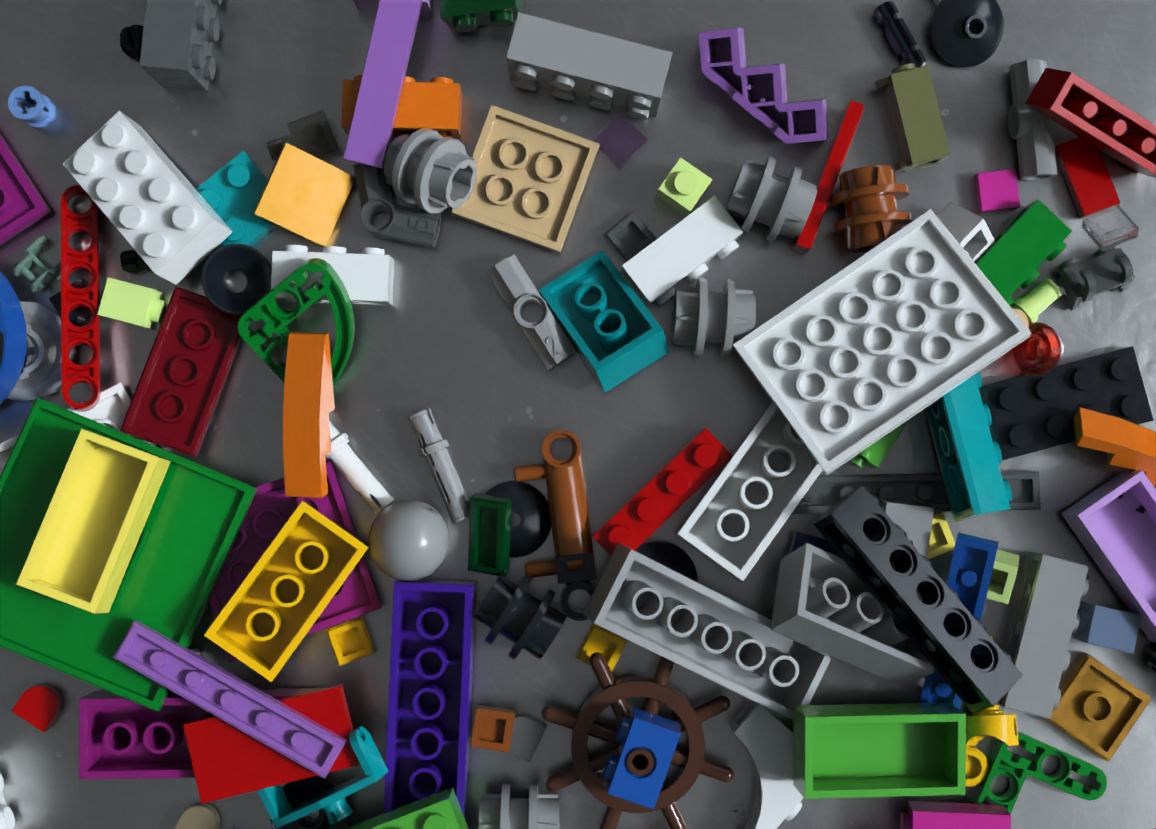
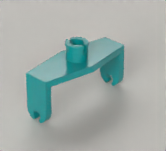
M360 726L350 732L349 735L351 746L364 774L341 783L293 808L281 785L257 790L275 828H279L322 808L330 825L334 824L336 820L338 822L346 818L353 812L345 797L377 782L389 772L367 729Z

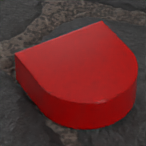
M39 684L27 689L22 694L12 712L44 733L50 729L60 714L63 705L62 697L55 687L48 684Z

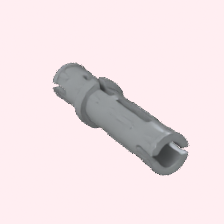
M428 408L407 417L421 448L418 452L421 458L425 457L434 481L447 507L452 524L469 518L470 502L447 450L449 443L447 439L443 440L431 409Z

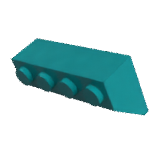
M980 371L925 408L954 522L996 514L1011 509L1009 502L1012 501L1011 487L1008 480L1002 478L999 464L1002 462L1001 449L997 441H992L989 426L992 424L991 412L988 405L982 403L979 389L982 387Z

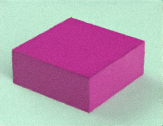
M1016 169L984 172L974 175L978 214L1016 210L1020 207Z

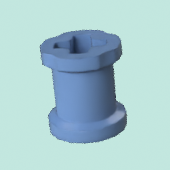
M28 85L19 86L9 95L8 108L11 114L20 120L26 121L29 126L43 129L55 120L57 114L56 106L47 96L42 95L34 87Z

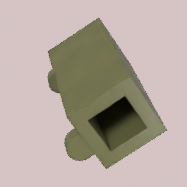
M913 63L905 64L894 68L889 77L877 80L875 82L876 89L884 90L901 160L895 163L896 170L903 172L940 164L948 158L950 152L929 66L915 68Z

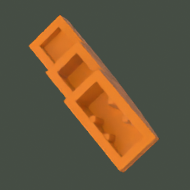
M289 333L283 399L285 496L323 498L328 494L325 455L332 451L329 413L335 409L329 333Z
M1079 407L1074 416L1077 446L1107 452L1109 465L1142 470L1152 485L1156 486V432L1115 416Z

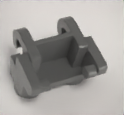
M1114 244L1101 247L1093 254L1091 259L1081 262L1078 257H1074L1062 262L1057 267L1060 274L1059 281L1066 292V303L1071 311L1079 308L1082 302L1089 301L1094 295L1107 290H1119L1120 292L1129 290L1135 278L1131 261L1122 249H1116Z

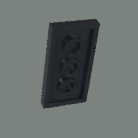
M1133 346L990 383L981 387L984 401L991 412V426L995 441H997L1001 449L1002 460L1076 441L1074 416L1079 407L1115 416L1137 425L1154 421Z

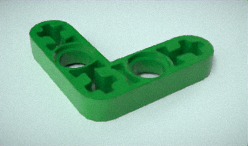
M1018 731L1019 746L1033 753L1031 760L1019 754H1014L1012 757V753L1007 750L1008 745L997 739L988 759L989 771L982 783L977 785L970 803L988 804L984 801V798L987 796L995 803L1004 805L1011 814L1027 774L1079 798L1089 801L1096 800L1106 791L1107 779L1103 771L1095 765ZM1048 755H1057L1060 759V768L1053 775H1045L1041 768L1043 759ZM1071 770L1083 776L1089 775L1094 779L1093 785H1085L1083 787L1080 782L1069 777ZM997 775H1007L1010 782L1007 792L1002 795L993 794L990 788L992 779Z

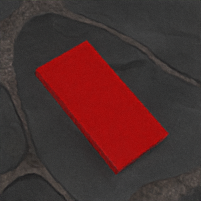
M343 684L278 700L347 739L329 772L360 764L350 743L349 735L354 730ZM215 715L183 724L201 804L318 775Z

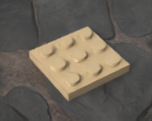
M491 105L472 156L475 159L474 163L477 169L474 189L469 199L463 205L453 208L452 214L561 254L600 144Z

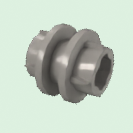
M421 128L411 135L397 137L393 143L391 142L384 161L386 183L392 185L396 197L404 203L417 204L422 210L430 214L440 213L448 207L458 208L469 199L474 189L477 169L474 163L475 159L467 156L465 146L458 139L442 137L437 131L429 128Z
M768 157L765 165L747 160L743 162L727 202V212L743 220L741 230L747 233L754 221L768 225L766 240L771 242L775 241L778 234L794 239L796 236L799 237L813 207L817 194V185L800 179L802 169L796 166L793 167L788 178L773 173L776 164L775 158Z
M702 277L697 279L696 287L678 286V290L675 291L672 338L675 341V345L692 346L693 355L701 356L705 342L719 343L720 357H729L732 348H734L733 344L755 330V294H753V290L736 289L734 279H726L724 281L722 292H708L707 278Z
M502 784L501 794H483V798L480 799L479 829H560V799L558 794H538V784H530L529 798H512L511 784Z

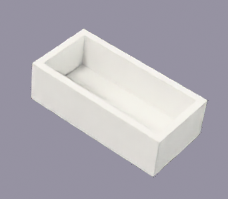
M118 111L63 163L65 168L156 275L176 285L233 232L147 132L121 111Z

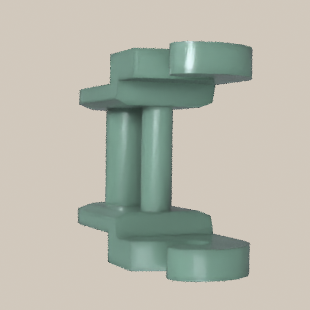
M45 235L39 237L26 249L29 254L20 263L17 262L14 265L13 275L16 277L23 275L31 282L30 290L32 292L44 290L45 285L53 277L57 280L61 278V261L52 269L44 265L37 257L42 252L41 245L46 246L50 242V239ZM34 263L44 272L39 278L28 269Z

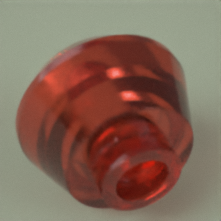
M1032 322L1029 323L1028 328L1031 332L1030 337L1011 349L1014 363L1021 371L1029 375H1042L1052 370L1062 359L1064 343L1059 334L1049 325Z

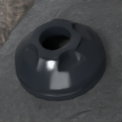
M229 244L222 246L208 257L203 266L201 274L202 288L210 303L217 309L233 315H243L248 308L271 290L272 267L259 250L249 245ZM238 270L245 275L247 283L243 291L234 293L225 287L224 276L228 271Z

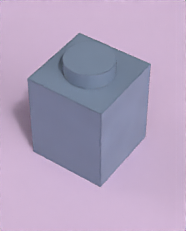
M1081 601L1080 609H1078L1080 624L1077 632L1074 634V639L1134 654L1142 615Z

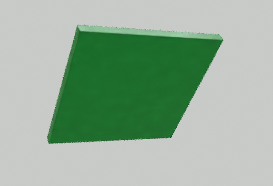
M36 397L0 475V646L140 705L160 711L169 689L115 659L113 656L132 623L137 620L188 649L258 488ZM81 429L171 461L109 613L94 614L16 585Z

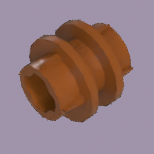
M891 166L861 167L848 170L839 175L840 192L830 197V203L833 207L845 208L846 219L835 222L833 230L836 234H845L847 248L850 249V252H869L901 230L902 226L908 225L913 221L910 212L897 211L896 201L906 198L910 193L907 185L897 184L895 171H893Z

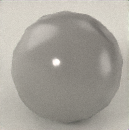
M400 500L384 508L374 519L368 535L370 554L377 567L389 577L397 580H420L431 575L445 560L450 546L449 529L442 515L434 507L419 500Z

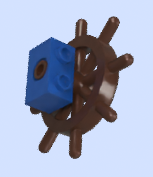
M598 652L593 653L589 658V663L601 688L586 700L578 714L551 705L545 706L542 709L541 715L544 720L572 729L571 752L574 766L549 777L546 780V788L550 792H556L581 780L585 788L596 799L607 805L599 829H616L622 811L647 813L660 809L670 829H686V824L675 802L689 791L699 774L722 782H730L734 777V772L730 767L704 758L705 738L701 722L728 710L730 700L726 696H719L694 708L680 691L668 684L675 663L660 656L653 678L632 676L615 680L604 656ZM646 697L642 710L633 707L632 712L625 698ZM662 702L669 706L678 716L670 720L657 716L660 703ZM610 705L619 722V727L615 728L597 722L595 719ZM687 730L688 736L687 752L676 749L681 732ZM588 735L616 746L593 757H589L587 749ZM670 764L679 766L678 772L665 783L664 780ZM603 770V775L601 776L598 771Z

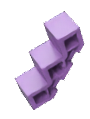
M744 28L698 32L702 73L726 91L733 100L753 117L760 120L773 131V134L785 144L822 141L829 137L826 98L788 102L785 63L747 67Z

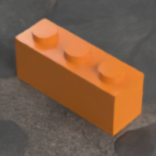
M363 75L354 76V80H343L341 127L347 135L350 132ZM405 76L391 136L411 135L421 128H429L437 131L442 137L461 138L462 90L460 84L453 83V79L446 77H434L430 79V82H415L414 78Z

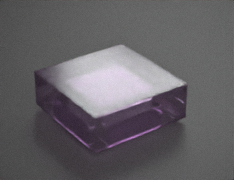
M622 113L594 139V142L600 144L599 149L619 169L648 141Z

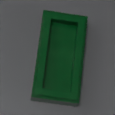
M477 493L470 497L468 571L500 576V574L505 576L509 573L511 499Z

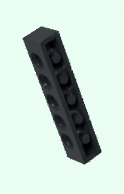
M863 486L842 497L813 524L971 712L994 707L1022 677L1023 674L1013 664L1011 656L996 644L987 633L984 624L973 617L960 601L956 591L945 584L934 571L931 562L917 551L907 539L904 530L889 518L881 508L877 498L868 493ZM863 528L868 532L870 540L865 536ZM890 559L895 564L896 571L892 568L890 564ZM917 591L921 595L922 602L919 600L917 596ZM944 623L946 624V626H947V628H948V633L946 632V630H945V628H944ZM971 655H972L973 658H974L975 665H974V663H973L972 660H971Z

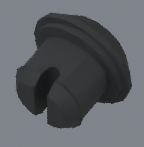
M142 25L125 27L120 33V47L122 51L134 59L140 58L144 27Z

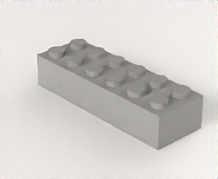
M619 542L583 612V615L594 624L793 720V706L809 705L832 656L771 631L772 619Z

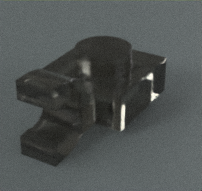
M324 109L287 123L291 132L290 135L267 141V149L273 161L277 159L284 143H288L315 157L339 148Z

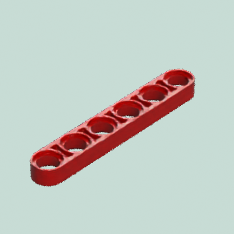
M74 185L67 188L61 196L62 396L69 408L78 412H86L96 407L101 395L100 315H97L100 307L99 207L81 185ZM78 195L86 196L91 201V207L85 213H74L68 207L69 201ZM78 232L86 233L92 239L91 245L86 250L76 251L69 246L70 237ZM75 270H86L92 275V281L89 286L82 289L71 286L69 277ZM77 307L89 309L92 312L90 323L82 327L73 325L69 321V315L73 309ZM77 345L90 347L93 352L91 360L83 365L73 363L69 358L72 348ZM78 383L90 385L93 389L91 399L82 404L72 401L69 394L74 385Z

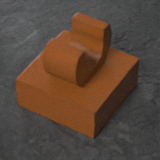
M477 705L470 747L509 752L516 711Z

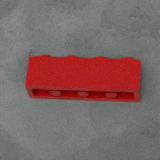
M1045 68L1025 104L1137 173L1156 178V126L1072 72Z
M707 428L702 429L592 534V537L610 556H612L618 542L636 550L717 473L733 455Z

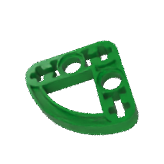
M312 258L305 261L248 308L238 322V331L243 340L283 383L286 363L280 362L275 357L274 348L278 345L288 346V337L291 331L286 326L325 294L331 305L336 325V341L331 358L333 386L342 374L352 351L355 321L350 297L336 271L323 259ZM309 271L313 274L320 271L323 274L320 281L322 286L315 282L303 292L299 286L307 280L310 275ZM280 292L290 293L296 299V308L292 311L282 310L276 303V295ZM252 319L254 321L262 319L266 323L262 328L263 331L257 329L254 332L250 328L253 322ZM275 332L278 336L267 347L264 342Z

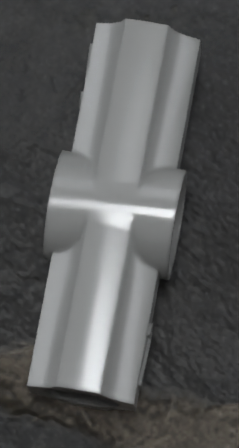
M1029 59L1010 66L1013 105L1009 113V130L1011 137L1017 139L1020 180L1037 181L1057 175L1054 135L1057 132L1058 123L1025 104L1043 71L1047 68L1046 61L1040 59Z
M515 255L503 259L486 272L548 371L577 353L549 310L546 301L541 297ZM529 303H535L543 310L541 318L533 323L526 322L521 318L522 308Z

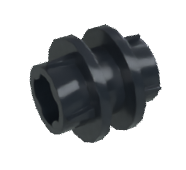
M500 574L473 617L491 628L484 640L491 645L498 634L514 643L508 653V656L515 660L522 649L541 659L567 618L565 614L550 605L556 592L549 588L543 598L540 599L526 590L533 579L528 574L524 576L519 585Z

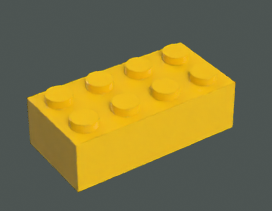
M302 501L204 636L272 682L369 546L308 503Z

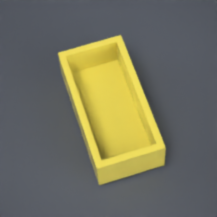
M81 429L16 585L94 614L109 613L171 461Z

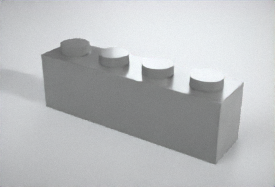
M1030 552L1005 650L1011 656L1013 664L1023 675L1000 699V705L1048 719L1051 718L1052 710L1057 709L1061 698V690L1059 688L1062 672L1067 670L1070 663L1071 654L1068 647L1071 635L1077 632L1080 624V614L1078 612L1081 597L1086 595L1090 584V577L1087 574L1089 566L1045 554Z

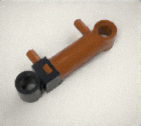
M556 430L547 435L542 443L543 463L513 468L514 480L516 482L546 479L555 553L554 560L526 563L525 573L532 578L557 575L558 584L566 583L561 592L560 605L562 611L567 617L575 621H584L588 619L583 615L585 608L575 609L568 600L570 594L578 589L587 591L591 597L596 587L589 580L597 579L581 446L573 433L567 430ZM559 438L569 440L573 447L571 456L563 461L555 459L550 452L552 442Z

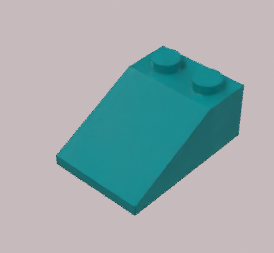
M603 250L539 289L540 295L546 301L547 306L605 393L670 352L662 327Z

